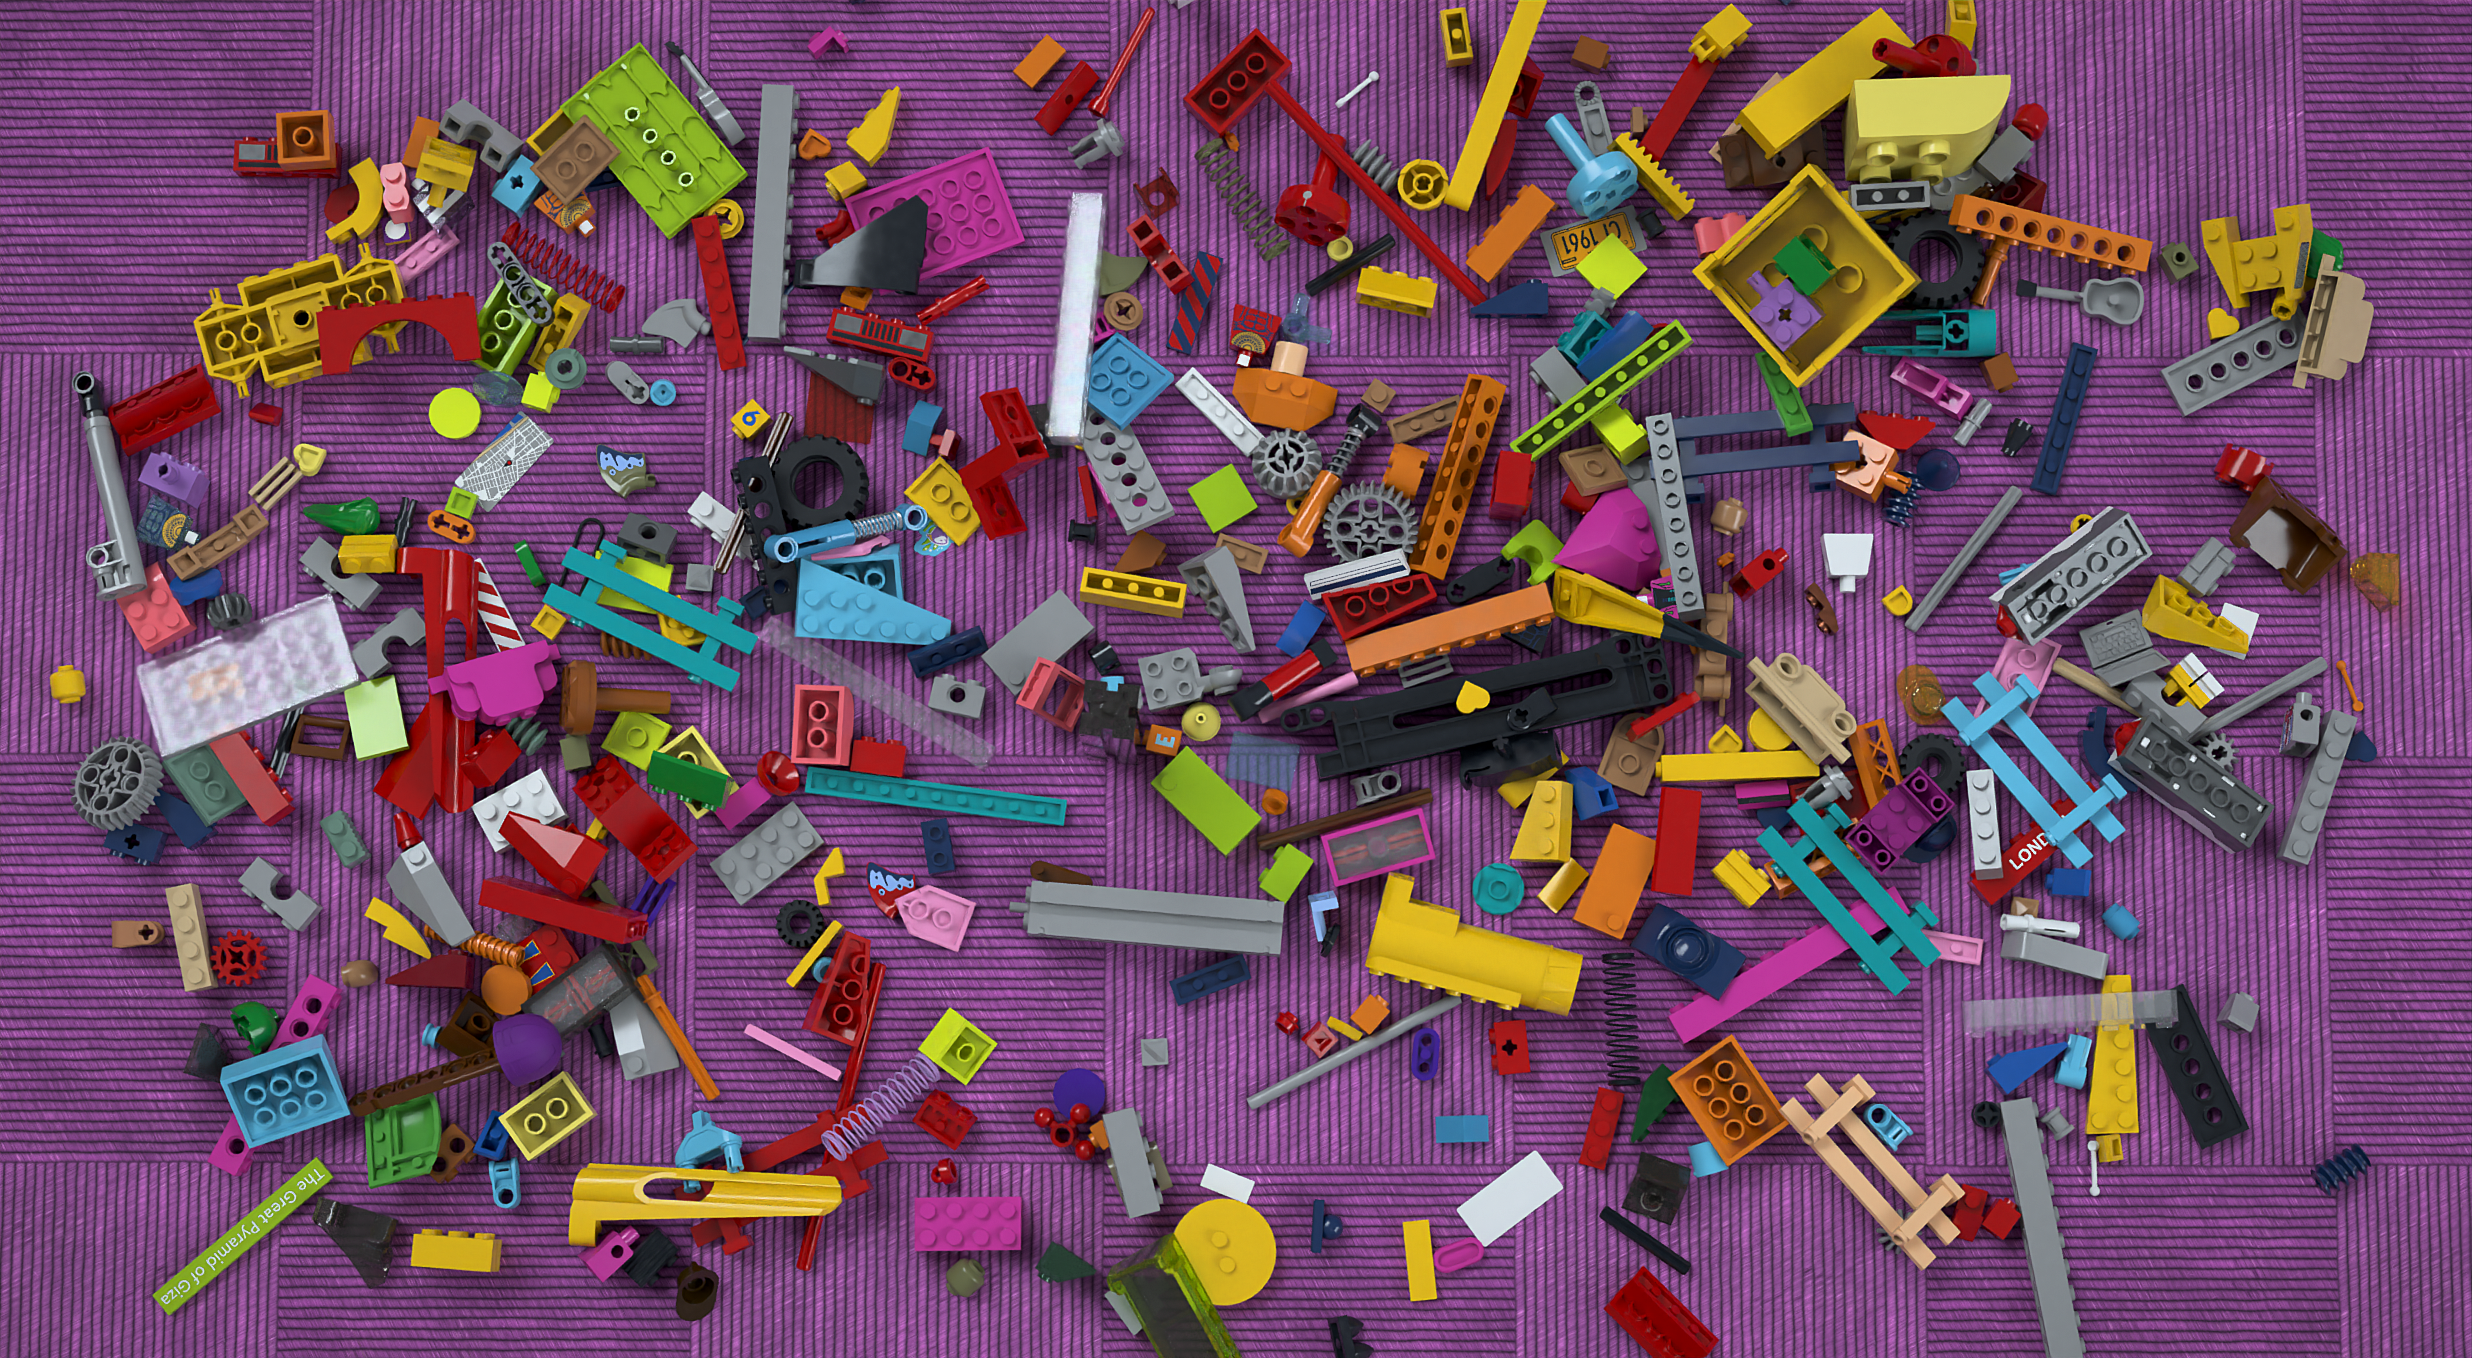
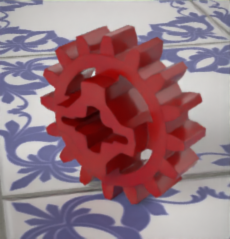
M241 929L237 930L236 936L231 931L227 932L228 939L219 937L218 940L221 945L219 947H212L217 954L210 956V959L217 963L211 967L212 970H220L217 978L222 980L227 977L226 984L232 985L235 980L237 987H242L243 981L247 985H252V977L260 980L262 977L258 972L260 970L267 971L268 969L263 965V961L270 960V957L263 955V952L268 950V947L259 945L263 939L257 937L253 940L254 933L250 931L244 936V931ZM237 941L248 942L247 944H244L242 947H237L233 944ZM224 953H226V962H225V963H224V961H223ZM236 953L244 954L242 960L245 965L236 962L238 960ZM256 953V963L254 964L253 955ZM242 969L247 974L235 976L232 973Z

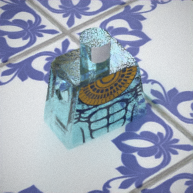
M155 494L152 495L135 532L139 543L173 552H179L183 543L192 547L198 544L201 539V533L190 529L194 519Z

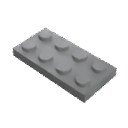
M792 801L709 865L740 906H743L825 842L795 802Z

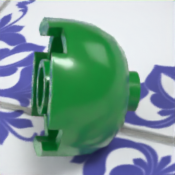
M247 1001L230 1009L233 1013L230 1017L239 1037L243 1036L246 1041L250 1042L247 1049L253 1055H258L268 1049L278 1032L276 1023L280 1022L276 1011L273 1008L268 1010L264 1004L256 1001Z

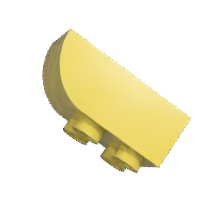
M2011 75L1854 80L1841 123L1846 181H1860V184L1891 183V179H1912V182L1929 181L1930 187L1941 183L1943 178L1953 177L1969 170L1986 153L1991 144L2009 96Z

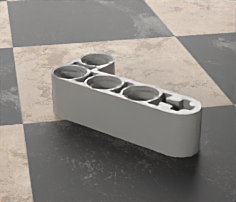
M2005 931L2000 957L2005 959L2030 962L2100 981L2105 980L2110 956L2103 952L2022 931Z

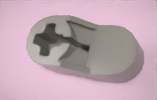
M617 360L608 363L605 368L607 380L628 401L642 404L649 398L650 391L647 384L626 363Z

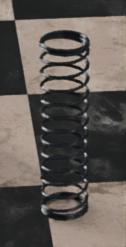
M1607 953L1601 955V962L1604 964L1623 965L1606 968L1602 971L1608 975H1619V977L1603 980L1604 984L1622 986L1606 989L1603 993L1606 995L1625 996L1608 999L1603 1002L1611 1006H1625L1606 1010L1604 1012L1606 1015L1624 1018L1607 1020L1604 1024L1627 1027L1609 1030L1605 1034L1615 1037H1629L1605 1043L1607 1046L1626 1048L1609 1051L1606 1053L1607 1056L1629 1058L1610 1061L1606 1065L1617 1068H1632L1609 1072L1607 1074L1609 1077L1628 1079L1607 1081L1608 1086L1641 1084L1640 1077L1612 1075L1640 1069L1638 1066L1613 1065L1614 1063L1638 1060L1640 1057L1611 1054L1637 1050L1639 1047L1610 1044L1638 1039L1639 1037L1636 1035L1611 1034L1612 1032L1637 1029V1025L1610 1023L1635 1019L1638 1016L1608 1013L1637 1007L1634 1004L1609 1003L1610 1001L1637 997L1635 994L1609 992L1636 987L1635 984L1607 982L1631 978L1636 975L1606 972L1634 967L1635 964L1607 962V960L1635 958L1634 953Z

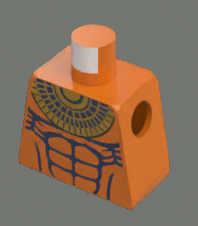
M548 190L534 202L536 208L568 235L575 229H578L586 238L596 230L595 225L589 220L596 211L584 191L567 206L551 190Z

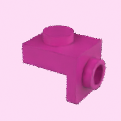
M829 26L822 33L818 32L813 35L809 40L807 48L809 53L817 60L834 44L846 54L849 51L846 44L849 40L839 29L835 32Z

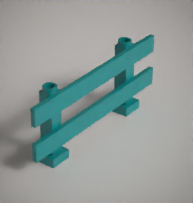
M603 539L599 546V553L602 554L600 559H596L570 546L561 566L589 578V581L581 596L551 583L542 600L543 603L570 615L569 623L583 629L587 623L689 672L687 679L697 685H701L706 680L726 691L732 692L740 673L714 661L722 643L750 656L759 636L732 624L735 618L741 620L745 612L744 606L721 596L717 603L719 613L715 616L615 568L618 562L624 564L628 556L627 550ZM607 587L707 635L699 653L597 605L604 588Z
M1801 797L1786 811L1805 832L1800 839L1790 847L1773 826L1770 825L1755 840L1774 860L1770 866L1771 869L1780 878L1787 875L1861 958L1857 964L1858 967L1867 976L1873 972L1887 989L1896 996L1911 982L1892 962L1890 957L1905 945L1918 961L1927 968L1941 953L1923 934L1921 929L1924 926L1933 927L1940 920L1923 901L1918 900L1909 907L1913 912L1907 916L1834 833L1837 828L1846 829L1853 823L1836 803H1830L1823 809L1826 815L1821 819L1805 799ZM1816 847L1824 853L1892 930L1878 944L1803 861Z

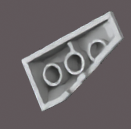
M1222 546L1198 555L1180 564L1177 568L1194 596L1199 594L1207 604L1204 608L1209 615L1213 614L1220 621V630L1238 654L1251 652L1256 647L1239 570L1231 551L1226 546Z

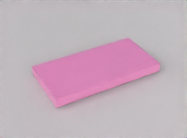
M2045 637L2034 646L2007 638L1991 674L2009 693L2015 688L2013 685L2015 680L2024 673L2041 694L2062 645ZM1982 696L1973 714L1975 719L1991 707ZM2039 697L2031 704L2025 701L2020 705V708L2029 718ZM2003 720L1992 727L2019 740Z

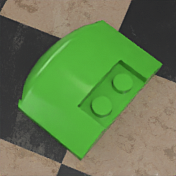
M434 1092L386 1109H377L376 1112L365 1115L368 1182L370 1189L431 1172L441 1142V1116Z

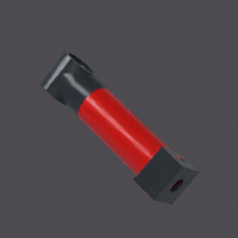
M1322 638L1300 655L1233 695L1227 702L1241 723H1243L1316 674H1320L1333 666L1339 658L1326 639Z

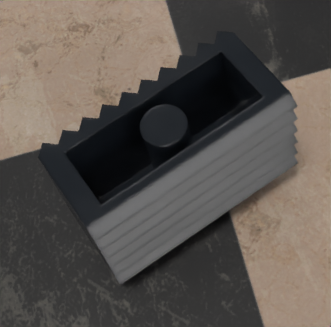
M656 1227L620 1268L639 1287L644 1288L646 1285L652 1287L661 1278L659 1272L665 1266L668 1268L672 1267L679 1260L678 1253L681 1249L660 1227Z

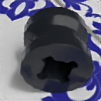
M1979 1102L1971 1110L1972 1121L1979 1127H1993L2000 1120V1109L1993 1102Z

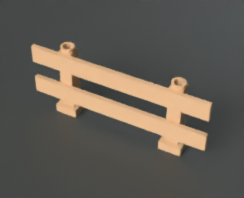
M1817 1073L1804 1085V1088L1825 1110L1816 1120L1808 1114L1794 1097L1778 1111L1802 1136L1803 1141L1810 1145L1891 1236L1893 1242L1900 1246L1921 1271L1924 1270L1936 1256L1916 1234L1927 1224L1944 1245L1947 1246L1960 1231L1941 1211V1208L1943 1206L1947 1208L1959 1200L1965 1192L1947 1173L1929 1187L1932 1193L1928 1196L1851 1109L1854 1106L1859 1108L1876 1094L1859 1073L1840 1088L1843 1091L1841 1096ZM1835 1124L1845 1132L1914 1210L1905 1220L1898 1215L1826 1134Z

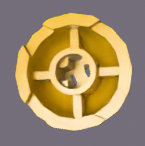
M1421 159L1411 161L1401 170L1398 179V192L1402 201L1411 209L1417 211H1430L1437 208L1444 201L1449 188L1446 171L1436 161L1432 162Z

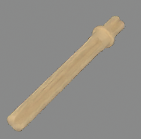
M2062 658L2055 660L2052 671L2135 716L2143 717L2120 698L2123 693L2120 689L2108 687L2099 678Z

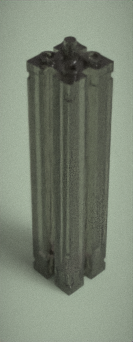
M1085 679L1083 703L1086 712H1081L1079 736L1087 760L1108 762L1109 755H1115L1118 764L1139 766L1141 753L1140 735H1143L1145 720L1140 686L1118 683V690L1110 691L1107 682Z

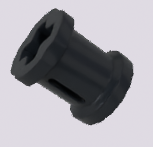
M1655 207L1645 210L1635 218L1646 231L1648 241L1658 237L1668 229L1656 215L1657 209Z
M1071 519L1068 542L1072 543L1075 540L1089 542L1090 545H1094L1097 522L1085 524L1077 523L1074 519Z

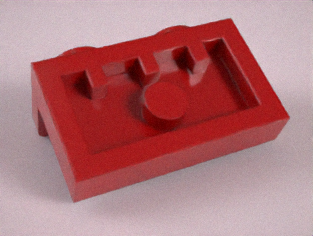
M934 1089L912 1121L955 1151L978 1118L973 1115L969 1108L960 1106L953 1101L946 1092Z

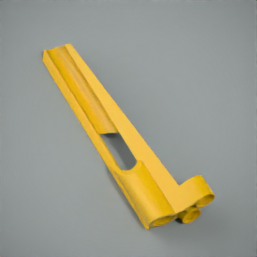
M589 1163L587 1168L580 1170L573 1186V1203L570 1209L569 1244L571 1246L596 1247L598 1233L602 1231L601 1220L825 1216L842 1203L841 1186L836 1177L741 1171L729 1173L723 1170ZM655 1178L714 1182L711 1192L700 1202L650 1199L643 1192L644 1185Z

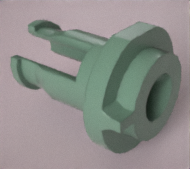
M558 349L548 357L545 364V373L549 382L556 388L561 390L577 389L585 381L584 377L588 370L587 363L576 349Z

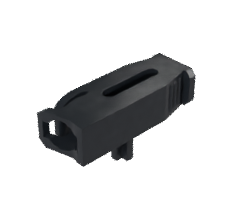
M1549 729L1548 733H1524L1508 738L1499 735L1496 741L1460 749L1462 760L1459 778L1462 786L1466 791L1471 790L1472 784L1477 787H1493L1535 777L1554 767H1557V769L1563 768L1560 742L1554 729Z

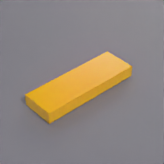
M833 920L786 979V982L796 989L812 969L814 962L821 958L845 927L838 921Z
M1429 1219L1402 1222L1410 1301L1437 1299Z

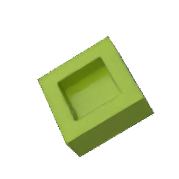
M453 486L444 510L471 520L479 495Z

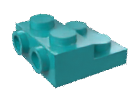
M1586 310V312L1581 311L1573 319L1575 326L1572 330L1564 332L1557 340L1559 344L1557 349L1574 367L1578 366L1608 329H1613L1595 311Z

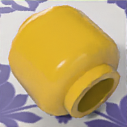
M74 665L57 667L58 672L52 673L49 678L52 697L59 700V704L80 702V697L86 694L84 673L81 670H74Z

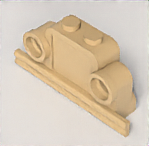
M2323 254L2292 383V386L2305 389L2308 374L2320 379L2340 380L2346 373L2347 362L2359 363L2362 360L2374 313L2372 303L2362 300L2365 294L2364 281L2344 272L2332 271L2335 257L2328 254Z
M1781 653L1768 668L1757 656L1747 665L1757 678L1745 691L1816 765L1820 764L1830 753L1841 765L1852 755L1841 743L1856 731V721L1845 710V703L1842 698L1813 668L1808 665H1801L1799 660L1790 653Z

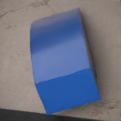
M1628 311L1612 330L1608 329L1578 364L1576 369L1592 383L1632 353L1654 328L1637 311Z

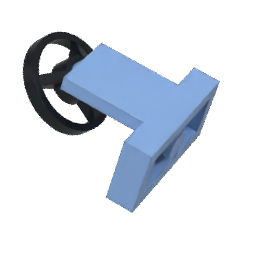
M1333 890L1308 895L1316 938L1323 945L1320 956L1324 958L1330 953L1341 927L1340 924L1335 922L1332 927L1326 929L1323 911L1339 908L1337 897Z

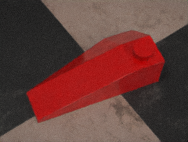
M509 811L498 832L555 888L577 901L590 885L609 848L587 834L580 832L573 834L563 831L564 827L557 825L550 827L541 824L538 819Z

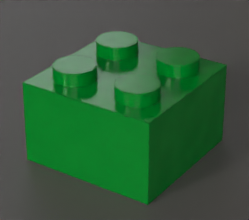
M1805 233L1795 236L1773 257L1777 262L1775 264L1776 269L1784 276L1788 274L1794 281L1793 287L1801 295L1811 296L1816 294L1840 272Z

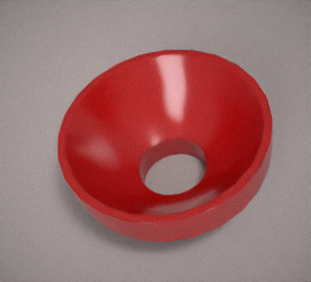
M769 751L759 759L757 775L761 787L777 796H787L797 790L800 776L795 764L791 763L790 758L781 752ZM767 775H769L773 779L774 784L771 783Z

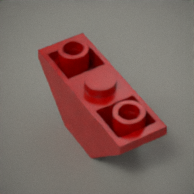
M1863 410L1862 413H1858L1855 417V424L1865 436L1895 449L1899 454H1904L1928 435L1936 426V422L1929 421L1928 417L1915 416L1914 419L1903 418L1904 415L1898 413L1880 416L1877 411Z

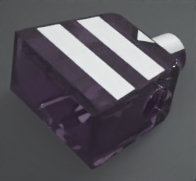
M416 178L410 186L417 194L412 202L424 221L441 240L449 230H452L475 207L474 202L467 193L448 187L443 208L427 204V200L430 195L432 182L428 184L425 180Z

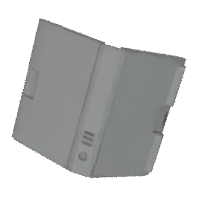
M2138 609L2078 632L2093 672L2110 688L2171 664L2166 657L2152 648L2153 644L2147 629L2142 626V617Z

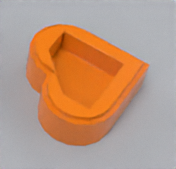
M811 128L798 146L799 156L805 161L814 160L816 157L825 158L832 150L829 140Z

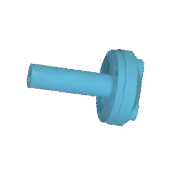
M1562 113L1552 116L1546 122V131L1578 171L1566 190V197L1578 215L1587 216L1590 221L1598 220L1637 191L1639 187L1636 182L1638 169L1623 152H1608L1596 158Z

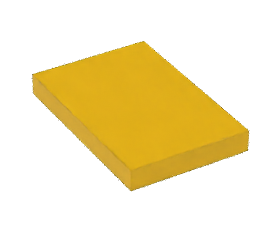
M940 456L903 492L915 505L923 507L926 510L927 517L958 547L982 525L977 512L972 506V501L966 488L962 484L960 475Z

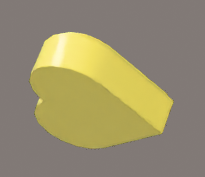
M299 444L293 451L294 459L299 464L300 472L305 476L317 474L327 455L326 450L309 444Z

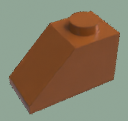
M1139 530L1112 572L1133 575L1152 571L1156 565L1160 567L1168 555L1165 552L1167 549L1166 544L1147 532Z

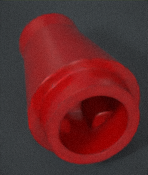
M408 812L394 815L397 846L402 849V852L421 843L423 837L410 819Z

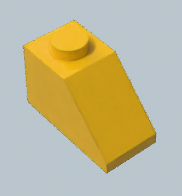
M1947 0L1945 35L1959 39L1967 46L1969 51H1972L1977 26L1974 0Z

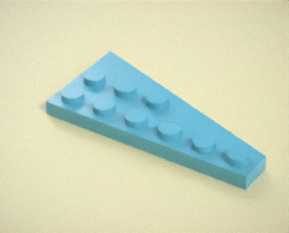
M799 558L794 637L930 645L950 637L951 620Z

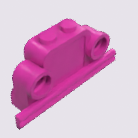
M546 640L448 666L445 668L443 675L427 679V684L431 695L448 691L452 701V712L458 719L470 721L479 715L480 720L487 725L496 724V726H503L510 723L511 719L517 717L527 719L536 715L541 702L549 698L555 690L557 675L552 661L561 659L556 644L548 646Z

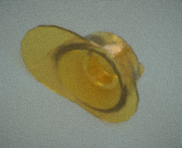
M1915 664L1903 669L1897 677L1896 687L1907 714L1917 724H1934L1944 715L1940 709L1946 705L1944 693L1932 670L1923 665Z

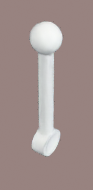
M1372 71L1365 81L1345 97L1339 99L1335 105L1338 108L1342 107L1346 101L1371 81H1377L1379 74Z
M2090 1141L2088 1143V1149L2091 1151L2092 1169L2090 1194L2097 1196L2100 1193V1189L2097 1187L2096 1159L2099 1143L2097 1141Z

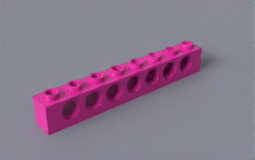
M309 974L267 1052L317 1036L319 1032L323 1033L330 1021L327 1018L332 1009L335 1010L342 1000L340 993L343 989L316 975ZM315 999H319L322 1005L317 1013H313L310 1009V1004ZM305 1022L309 1027V1031L305 1036L301 1037L297 1029L301 1023ZM233 1113L207 1162L234 1176H241L242 1173L246 1174L253 1162L250 1159L255 1149L259 1150L262 1145L249 1149ZM238 1139H241L245 1145L243 1152L237 1154L233 1147Z

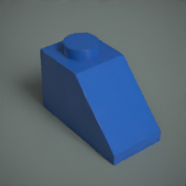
M2051 869L2050 874H2046L2044 889H2048L2047 896L2075 900L2088 897L2091 870Z

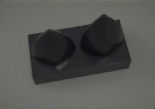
M1347 1315L1327 1318L1335 1358L1370 1357L1374 1351L1373 1347L1365 1343L1353 1342L1352 1338L1359 1334L1364 1325L1360 1320Z

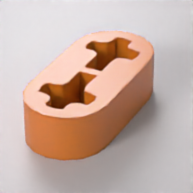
M435 510L428 516L429 528L436 534L461 545H468L476 537V530L472 524L446 511ZM444 516L443 520L450 524L449 528L440 525L437 529V524L434 523L435 518L440 519ZM467 526V531L470 533L469 536H463L462 539H459L460 535L453 531L454 528L464 529Z

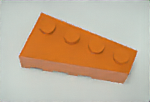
M1531 184L1529 187L1527 185L1522 187L1516 195L1518 198L1517 202L1513 206L1507 205L1499 215L1502 218L1496 226L1490 225L1482 235L1485 238L1479 246L1475 244L1466 254L1468 259L1465 263L1488 283H1492L1514 257V252H1518L1524 247L1531 237V232L1540 229L1546 222L1548 212L1550 210L1555 212L1560 206L1534 184Z

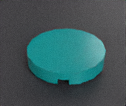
M1493 863L1477 873L1472 884V895L1476 904L1483 911L1491 915H1504L1512 912L1521 903L1524 896V883L1513 867L1504 863Z

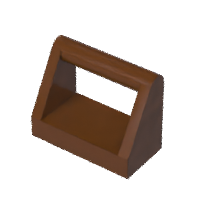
M301 714L290 753L302 757L347 762L352 736L350 721ZM306 725L344 730L339 749L303 744Z

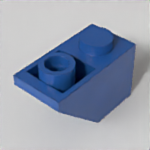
M1586 766L1564 771L1567 782L1574 785L1573 800L1580 821L1599 817L1619 809L1610 782Z

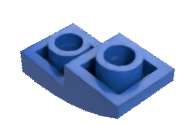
M1304 599L1275 646L1293 658L1300 655L1326 616V612Z

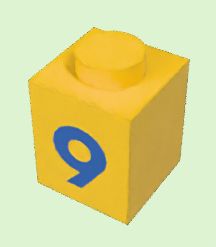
M753 398L730 419L734 425L731 430L741 440L746 437L749 442H752L773 422L771 417Z

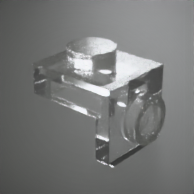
M511 914L497 925L493 936L503 941H509L510 944H519L535 932L539 926L532 919Z

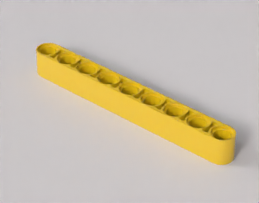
M1519 0L1446 193L1444 204L1468 212L1547 0Z

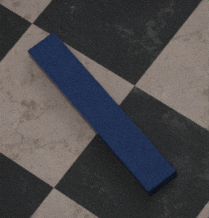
M2075 342L2071 345L2029 488L2030 490L2053 497L2056 496L2098 349Z

